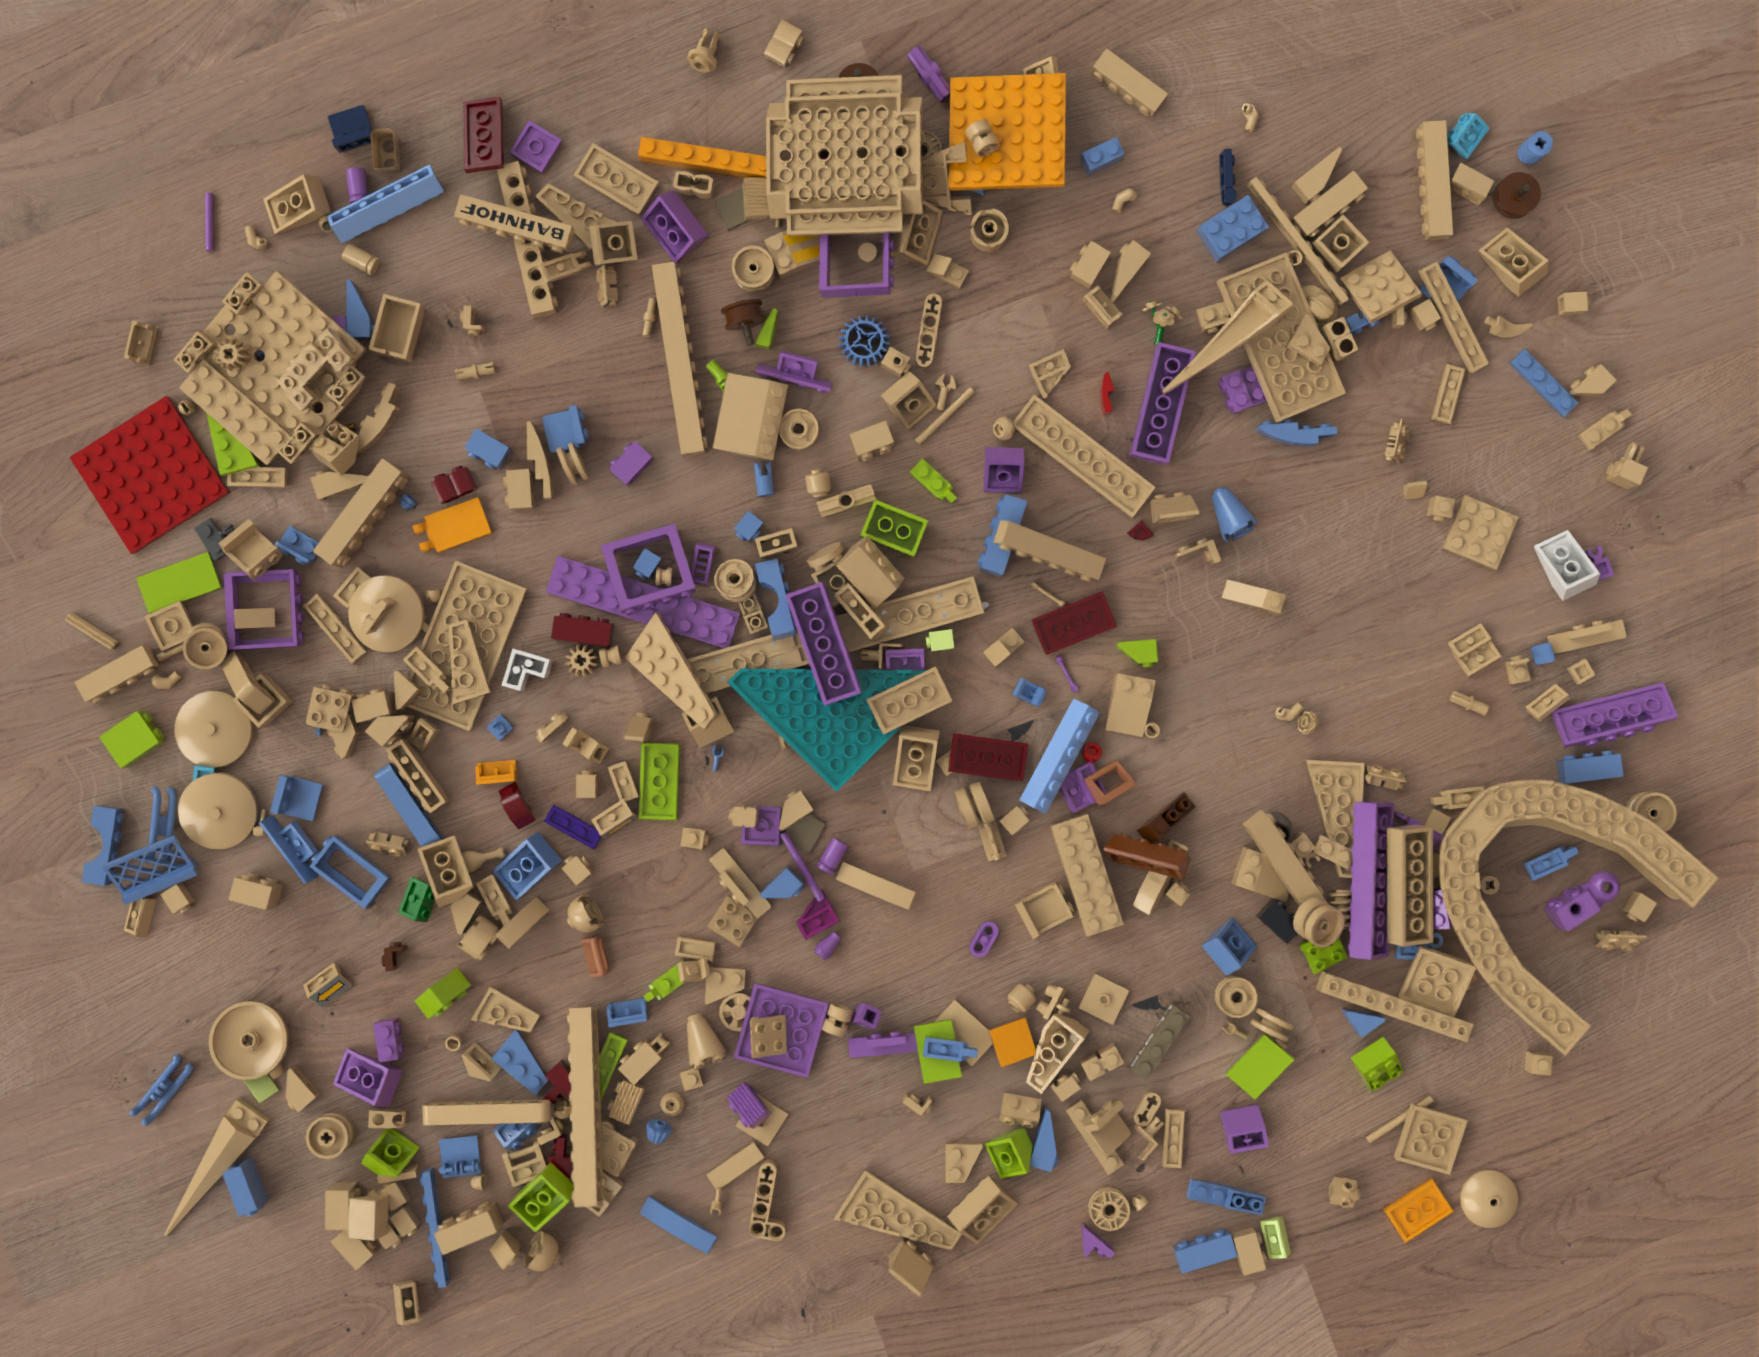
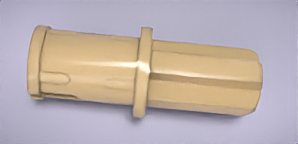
M1453 691L1450 696L1451 702L1465 707V710L1470 709L1483 716L1488 712L1489 705L1474 699V696L1469 697L1457 691Z

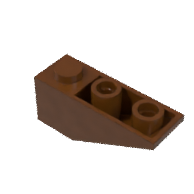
M1183 792L1145 822L1137 832L1143 839L1153 844L1162 839L1195 808V805Z

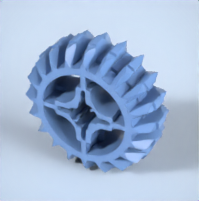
M859 315L858 322L851 318L852 325L847 322L845 323L848 330L841 329V333L845 336H839V340L844 341L839 344V348H845L841 353L842 355L848 354L846 357L847 361L854 358L852 361L853 365L860 361V367H863V362H867V366L870 367L871 360H873L875 365L878 364L877 357L883 360L884 356L881 352L886 354L888 350L884 347L890 346V342L884 340L890 339V335L884 334L887 332V327L880 329L883 325L882 321L877 325L875 324L876 317L869 321V315H866L865 320H862V316ZM860 327H869L876 332L865 333ZM855 330L858 338L849 346V337ZM861 335L865 337V340L868 338V347L867 345L860 344ZM877 337H880V345L875 352H873L871 343L875 341ZM863 349L868 355H858L853 351Z

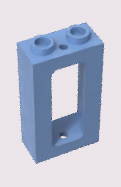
M339 835L329 836L323 843L324 848L322 851H318L312 857L311 861L313 863L309 867L364 909L370 907L392 876ZM336 849L343 851L378 878L367 893L329 865L328 860Z

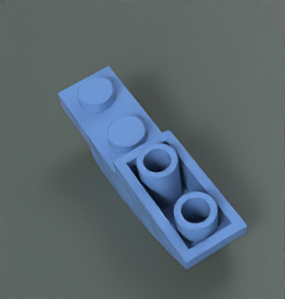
M1291 419L1282 420L1280 424H1273V421L1261 422V425L1256 428V432L1271 440L1295 446H1316L1319 444V438L1334 437L1338 434L1337 426L1331 427V424L1319 425V428H1312L1311 425L1301 426L1299 430L1298 422H1292Z
M1190 1178L1186 1198L1190 1200L1220 1205L1227 1209L1261 1216L1266 1201V1196L1214 1181H1202Z

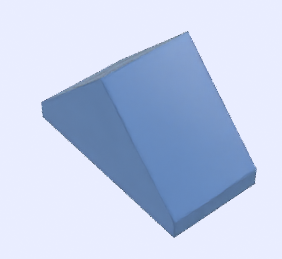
M1342 1009V1013L1360 1037H1364L1385 1021V1018L1380 1015Z

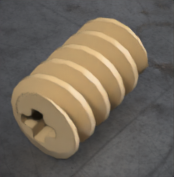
M1332 889L1335 893L1330 894V897L1335 898V900L1329 902V904L1341 911L1344 915L1343 929H1349L1347 927H1349L1351 922L1348 920L1351 919V913H1348L1350 911V905L1348 904L1351 903L1352 898L1349 896L1352 894L1347 889Z

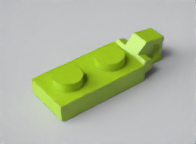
M923 458L909 472L937 499L939 498L942 501L945 498L951 504L957 499L951 492L953 487Z
M676 964L649 985L651 990L643 996L647 1002L655 997L660 1000L685 983L680 982L678 965Z

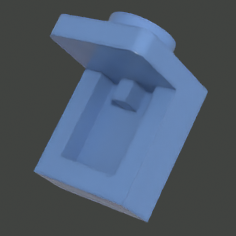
M1020 678L1012 695L1039 707L1045 699L1047 690Z

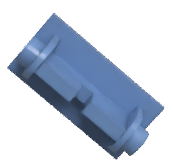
M1361 311L1362 319L1359 318L1358 313L1345 318L1352 336L1362 332V327L1369 325V327L1375 326L1380 323V320L1370 324Z

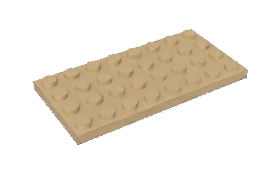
M1287 252L1216 281L1231 317L1248 296L1267 280L1294 303V308L1281 317L1279 322L1243 344L1276 423L1346 394L1329 352L1322 365L1318 366L1287 347L1306 313L1318 328Z
M455 561L420 647L445 673L444 675L447 678L444 681L447 682L451 689L447 693H443L438 687L434 690L411 670L409 678L422 690L407 707L471 731L485 695L453 704L448 625L465 619L469 620L485 675L490 685L528 589Z

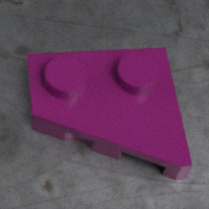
M821 889V892L825 899L818 902L815 897L806 908L804 914L796 922L805 940L840 922L823 889Z

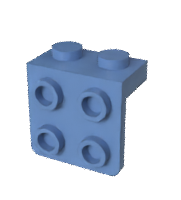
M1447 256L1439 264L1457 301L1478 281L1474 273L1468 269L1465 270L1454 257ZM1423 283L1419 290L1424 296H1426L1433 302L1425 284Z
M577 405L569 406L567 411L545 415L542 418L551 453H557L556 448L562 447L565 451L569 450L568 443L574 442L576 448L588 446L587 440L589 435L587 428H584L582 422L585 421L584 413Z

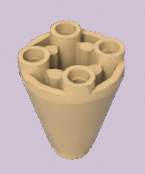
M702 1013L688 1017L687 1039L690 1066H694V1069L698 1070L705 1067V1064L712 1061L715 1064L723 1061L727 1052L706 1018L702 1016Z

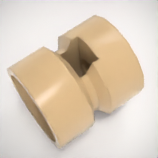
M986 119L974 122L965 131L969 141L973 143V149L978 157L988 156L1000 146Z
M831 1003L827 1012L829 1018H825L822 1030L835 1036L845 1037L849 1027L847 1022L851 1021L854 1011L848 1007Z

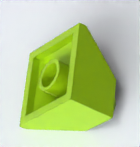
M386 1129L366 1153L361 1164L377 1175L397 1178L420 1147L395 1129Z
M1025 1128L1009 1131L985 1143V1147L1000 1179L1029 1172L1033 1145Z

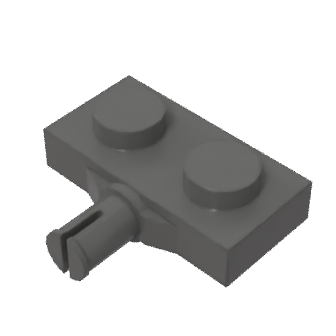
M209 518L194 529L213 560L218 561L226 555L218 543L233 532L235 528H232L233 525L229 524L225 528L220 529L213 518Z

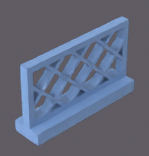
M173 835L102 865V869L122 894V901L127 905L197 876L198 863L195 859L190 858L179 840ZM173 843L176 849L175 851H171L164 849L165 845ZM151 851L159 853L157 859L147 857L146 854ZM161 855L173 856L171 862L160 860ZM178 857L185 859L186 862L177 864L174 863V860ZM131 859L141 860L139 866L128 864ZM146 861L155 865L153 869L142 867L143 862ZM159 864L167 866L168 870L162 872L156 870ZM117 866L123 869L121 873L112 872L110 868ZM130 869L137 871L135 877L125 875V870ZM140 872L151 874L146 879L138 878ZM121 880L133 881V883L123 887Z

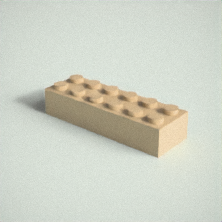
M382 458L313 552L332 566L345 567L350 562V556L354 550L357 551L362 546L363 538L366 535H370L374 530L373 525L375 522L383 518L387 506L395 502L397 499L396 494L399 490H403L407 486L410 476L393 463Z
M1085 813L1049 825L1084 934L1088 937L1124 925L1088 814Z
M1418 824L1387 827V943L1402 947L1433 943V827Z

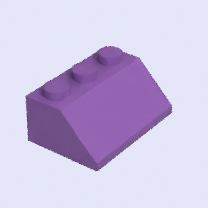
M674 190L659 195L641 217V220L675 264L699 247L708 236L707 232Z

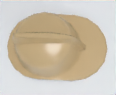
M1309 285L1303 287L1302 290L1317 325L1324 326L1334 321L1338 313L1337 303L1334 299L1317 286Z

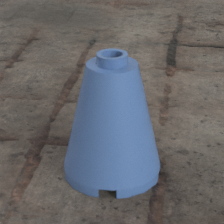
M1220 487L1213 492L1214 495L1211 498L1224 542H1230L1228 538L1231 537L1236 540L1251 532L1254 524L1256 526L1259 525L1257 519L1229 488L1224 489V487Z

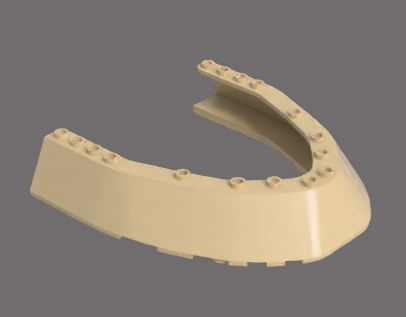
M1519 780L1501 783L1479 793L1448 828L1443 837L1439 862L1443 901L1464 949L1488 985L1518 1016L1566 1056L1591 1026L1525 970L1512 952L1498 924L1481 897L1478 861L1482 850L1501 828L1526 825L1547 827L1616 852L1667 897L1675 900L1682 899L1690 907H1694L1718 877L1657 825L1604 796L1547 780Z

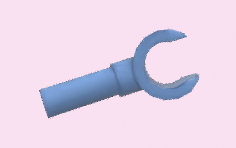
M715 743L712 750L714 755L712 771L716 772L720 757L724 754V745H722L721 750H716Z

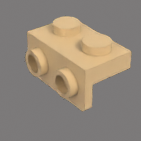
M1003 1093L999 1121L1006 1125H1022V1127L1028 1129L1037 1127L1042 1099Z

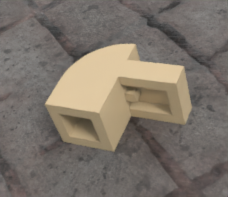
M573 727L563 742V745L579 752L587 759L601 764L610 749L589 734Z

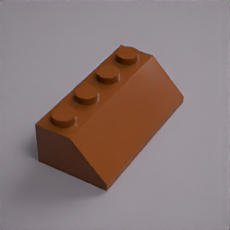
M1123 833L1120 836L1114 834L1104 847L1103 851L1113 862L1181 880L1185 879L1191 860L1184 849H1169L1165 844H1150V841L1146 839H1131V836Z

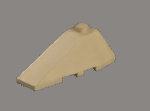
M1054 1013L1042 1030L1026 1083L1042 1094L1086 1038L1089 1030L1073 1018Z

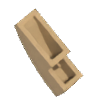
M535 897L499 930L495 936L510 949L550 910Z

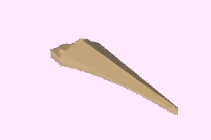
M1268 280L1265 281L1248 296L1200 353L1163 389V395L1279 322L1281 317L1294 308V303Z
M238 1098L235 1100L227 1114L223 1117L164 1237L169 1235L223 1175L222 1173L255 1141L270 1121L269 1118L242 1099Z

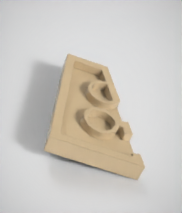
M490 986L471 1020L531 1032L541 1014L495 987Z

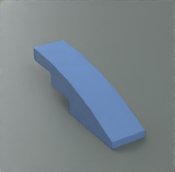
M653 1196L647 1198L640 1211L641 1215L706 1254L710 1253L718 1236L689 1216L682 1215Z

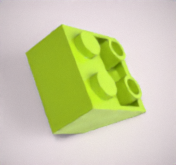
M1384 1037L1351 1057L1355 1068L1371 1092L1382 1088L1385 1083L1398 1078L1404 1072L1397 1054Z

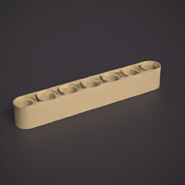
M550 1100L434 1102L422 1105L423 1125L542 1123L551 1121Z

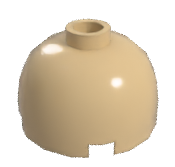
M585 893L575 898L568 906L567 922L571 928H575L579 932L591 933L603 926L600 923L603 920V916L595 901L590 902L587 899L590 896Z
M538 1231L529 1243L532 1247L530 1252L526 1251L524 1266L530 1270L540 1272L556 1264L560 1253H558L559 1246L557 1240L547 1232Z

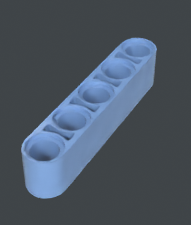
M392 763L387 764L374 773L375 779L421 847L443 840L440 832Z

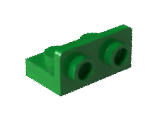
M411 877L398 913L414 921L427 922L435 901L430 884L416 877Z

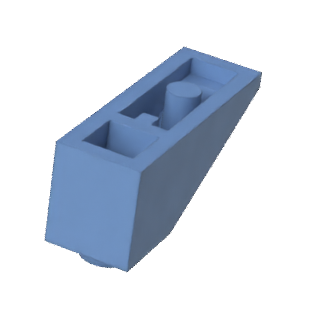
M346 280L347 332L355 340H371L375 327L374 320L356 284L351 280Z
M1045 1106L1032 1146L1030 1166L1051 1172L1053 1167L1056 1168L1059 1157L1056 1156L1057 1151L1049 1107Z

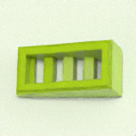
M773 308L755 341L756 347L767 350L772 349L779 315L777 309Z

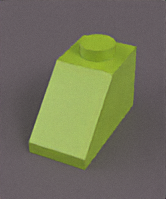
M1156 639L1115 643L1116 648L1134 663L1142 664V667H1153V663L1158 662Z

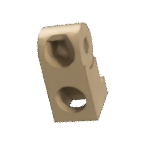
M370 1108L368 1128L391 1129L405 1127L406 1110Z

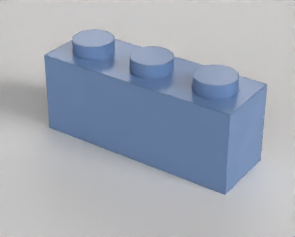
M1608 750L1601 751L1602 755L1596 756L1594 752L1583 753L1580 758H1575V755L1563 756V760H1557L1560 783L1568 784L1624 777L1621 754Z
M1218 1229L1208 1236L1199 1235L1195 1237V1240L1189 1242L1183 1240L1178 1242L1176 1246H1173L1182 1274L1238 1257L1231 1234L1228 1230Z

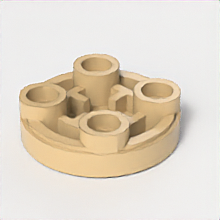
M840 542L830 544L812 554L807 559V563L815 571H819L826 566L827 562L840 560L843 557L841 553L844 548Z

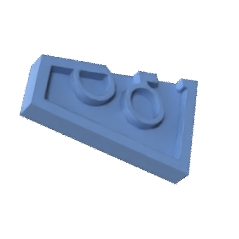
M515 1029L491 1059L536 1096L548 1079L545 1077L546 1074L541 1065L531 1053L528 1044L525 1043L520 1035V1031Z

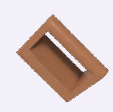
M1117 760L1084 779L1098 805L1106 804L1136 786L1133 778ZM1116 770L1122 783L1103 793L1094 782L1111 771Z
M601 934L581 939L590 977L607 975L610 969Z

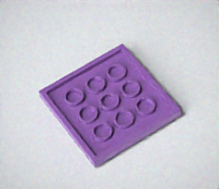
M754 983L733 1057L808 1078L829 1003ZM786 1015L787 1053L752 1058L750 1041L751 1017L764 1018Z

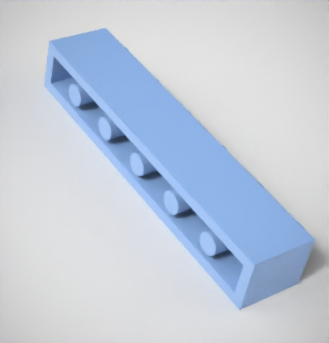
M429 164L328 215L327 218L330 227L340 242L344 243L363 232L370 231L379 224L386 223L397 215H402L415 206H420L431 198L439 196L444 190Z
M1073 698L1019 799L1020 801L1044 814L1047 813L1100 714L1099 711Z

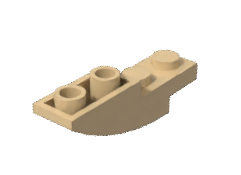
M388 382V385L382 390L380 404L378 403L374 409V418L367 415L366 418L362 419L359 426L361 430L358 435L360 439L357 453L362 454L371 448L392 425L400 408L393 405L400 390L398 386Z
M1171 839L1167 845L1169 849L1181 848L1186 850L1187 853L1189 851L1188 847L1174 839ZM1149 871L1136 896L1133 907L1150 916L1170 885L1169 881L1172 877Z

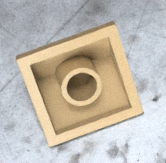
M388 1194L349 1198L348 1238L374 1241L387 1235Z

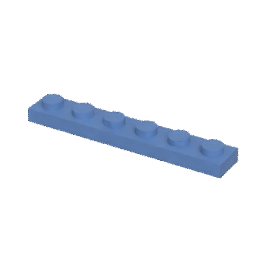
M434 1167L426 1168L422 1172L420 1184L424 1186L423 1204L427 1206L425 1218L426 1224L430 1226L428 1240L433 1247L431 1260L432 1263H435L436 1268L434 1280L438 1282V1288H442L449 1284L450 1277L446 1254L442 1255L434 1236V1232L438 1229V1225L442 1224Z

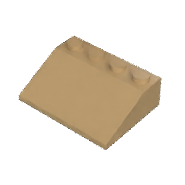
M727 373L712 449L758 460L772 461L788 385L771 380Z

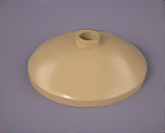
M1481 1170L1472 1174L1463 1184L1460 1192V1204L1464 1214L1471 1222L1484 1228H1496L1506 1224L1514 1216L1518 1207V1192L1514 1183L1505 1174L1496 1170ZM1496 1199V1203L1491 1205V1200Z

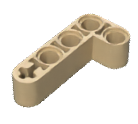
M233 650L220 663L235 695L256 713H263L275 701L272 695L258 684L246 659L238 651Z
M766 1159L761 1163L749 1232L756 1238L780 1241L785 1236L786 1224L783 1220L769 1217L777 1164L772 1159ZM767 1166L771 1167L769 1178H765ZM768 1185L770 1191L762 1192L760 1186ZM758 1204H764L767 1207V1209L765 1211H759L756 1206ZM760 1223L763 1225V1229L755 1230L753 1225ZM775 1226H779L782 1229V1232L776 1234L773 1232L772 1228Z

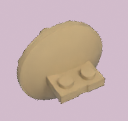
M383 575L366 580L355 590L349 603L348 616L354 634L364 645L379 652H394L409 646L418 637L424 623V607L419 594L408 582L395 576Z

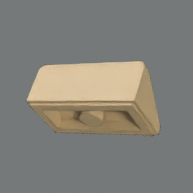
M146 896L130 904L124 927L125 932L135 936L148 935L156 899Z

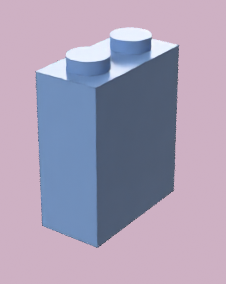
M253 1158L236 1163L222 1173L238 1216L245 1214L246 1217L258 1213V1210L264 1208L263 1205L269 1201Z

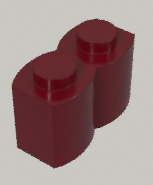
M463 466L453 468L452 473L445 475V473L439 474L431 482L442 505L478 490L469 468H463Z

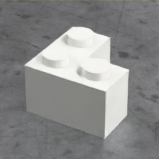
M512 649L502 686L524 691L529 674L548 678L553 660L518 649Z

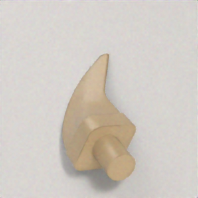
M1488 316L1484 321L1485 324L1490 326V333L1501 338L1516 337L1533 327V323L1512 324L1501 316H1498L1495 320Z

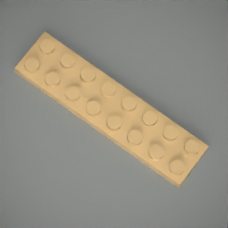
M1036 395L1032 396L1013 421L1015 430L1130 518L1134 517L1156 488Z

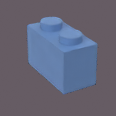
M1115 137L1083 152L1080 161L1087 176H1090L1122 161L1125 153L1118 138Z
M478 429L474 430L464 447L469 451L467 455L476 460L479 457L485 460L484 465L493 470L495 467L501 470L512 452V449Z

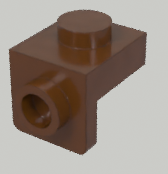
M401 942L389 943L390 946L384 948L382 966L385 967V972L398 969L396 951L406 950L407 945H401Z

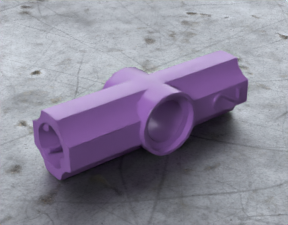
M921 45L916 46L907 54V57L918 71V76L922 83L930 88L939 103L944 102L950 97V86L943 78L939 66L934 61H931Z

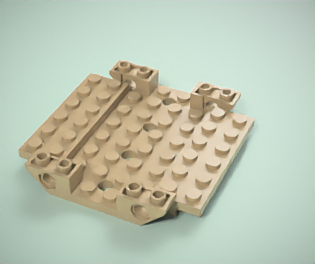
M902 75L786 80L785 103H769L766 116V195L770 219H787L788 236L903 233V214H923V175L921 172L923 98L909 97L902 100ZM900 147L907 149L903 157L896 155V151ZM860 149L868 150V155L865 158L858 157L857 154ZM823 150L829 151V157L825 160L819 158V154ZM790 152L791 158L788 161H782V153Z
M275 271L263 287L252 275L246 272L222 300L225 306L204 331H197L174 358V361L187 373L191 372L179 388L264 464L270 465L278 454L290 464H293L310 450L308 446L336 420L360 391L365 376L355 366L357 360L367 349L279 271ZM231 324L236 329L233 335H229L227 332V327ZM327 328H332L346 348L355 356V359L349 361L344 366L345 369L340 372L329 364L311 385H307L318 398L312 400L307 405L308 408L306 410L300 411L287 398L289 394L277 381L286 373V369L290 365L289 361L294 356H299L302 353L301 349L306 343L314 342ZM233 337L237 341L244 342L242 347L248 348L244 353L249 355V358H244L246 365H240V370L233 369L229 371L227 367H220L221 361L215 360L219 354H216L214 351L220 350L217 344L223 343L224 338L230 340ZM260 350L265 354V358L261 362L256 358V354ZM317 402L323 405L321 413L315 411L314 407Z

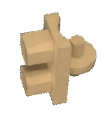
M1047 986L1044 994L1052 997L1050 1004L1040 1001L1036 1008L1037 1011L1044 1015L1043 1018L1050 1020L1054 1013L1062 1015L1064 1011L1070 1013L1071 1009L1066 1007L1069 1000L1064 998L1067 989L1060 986Z

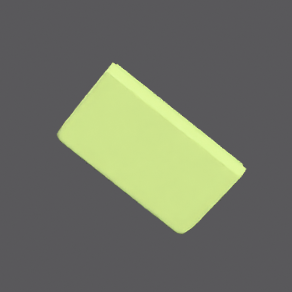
M269 1074L257 1079L244 1080L259 1103L279 1091V1088Z
M1283 1216L1261 1220L1260 1223L1268 1259L1287 1258L1291 1251Z

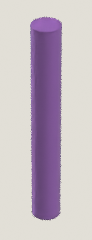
M205 193V251L209 252L213 251V194Z

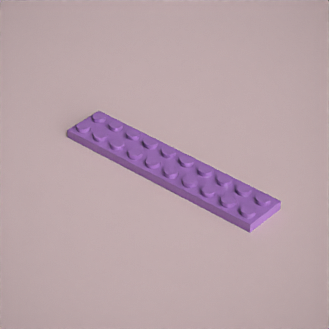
M560 556L556 558L546 590L547 593L648 624L655 612H659L663 623L671 632L721 648L730 647L740 616L738 612L690 597H678L668 604L658 603L655 604L656 607L645 610V608L638 609L632 615L622 614L608 571ZM620 576L628 599L663 590L662 588Z

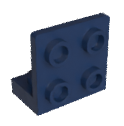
M364 105L328 116L334 136L332 143L339 153L371 143V132L373 130Z

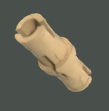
M494 362L480 365L475 363L470 367L455 369V373H457V380L460 381L469 378L479 379V376L496 374V370H494Z

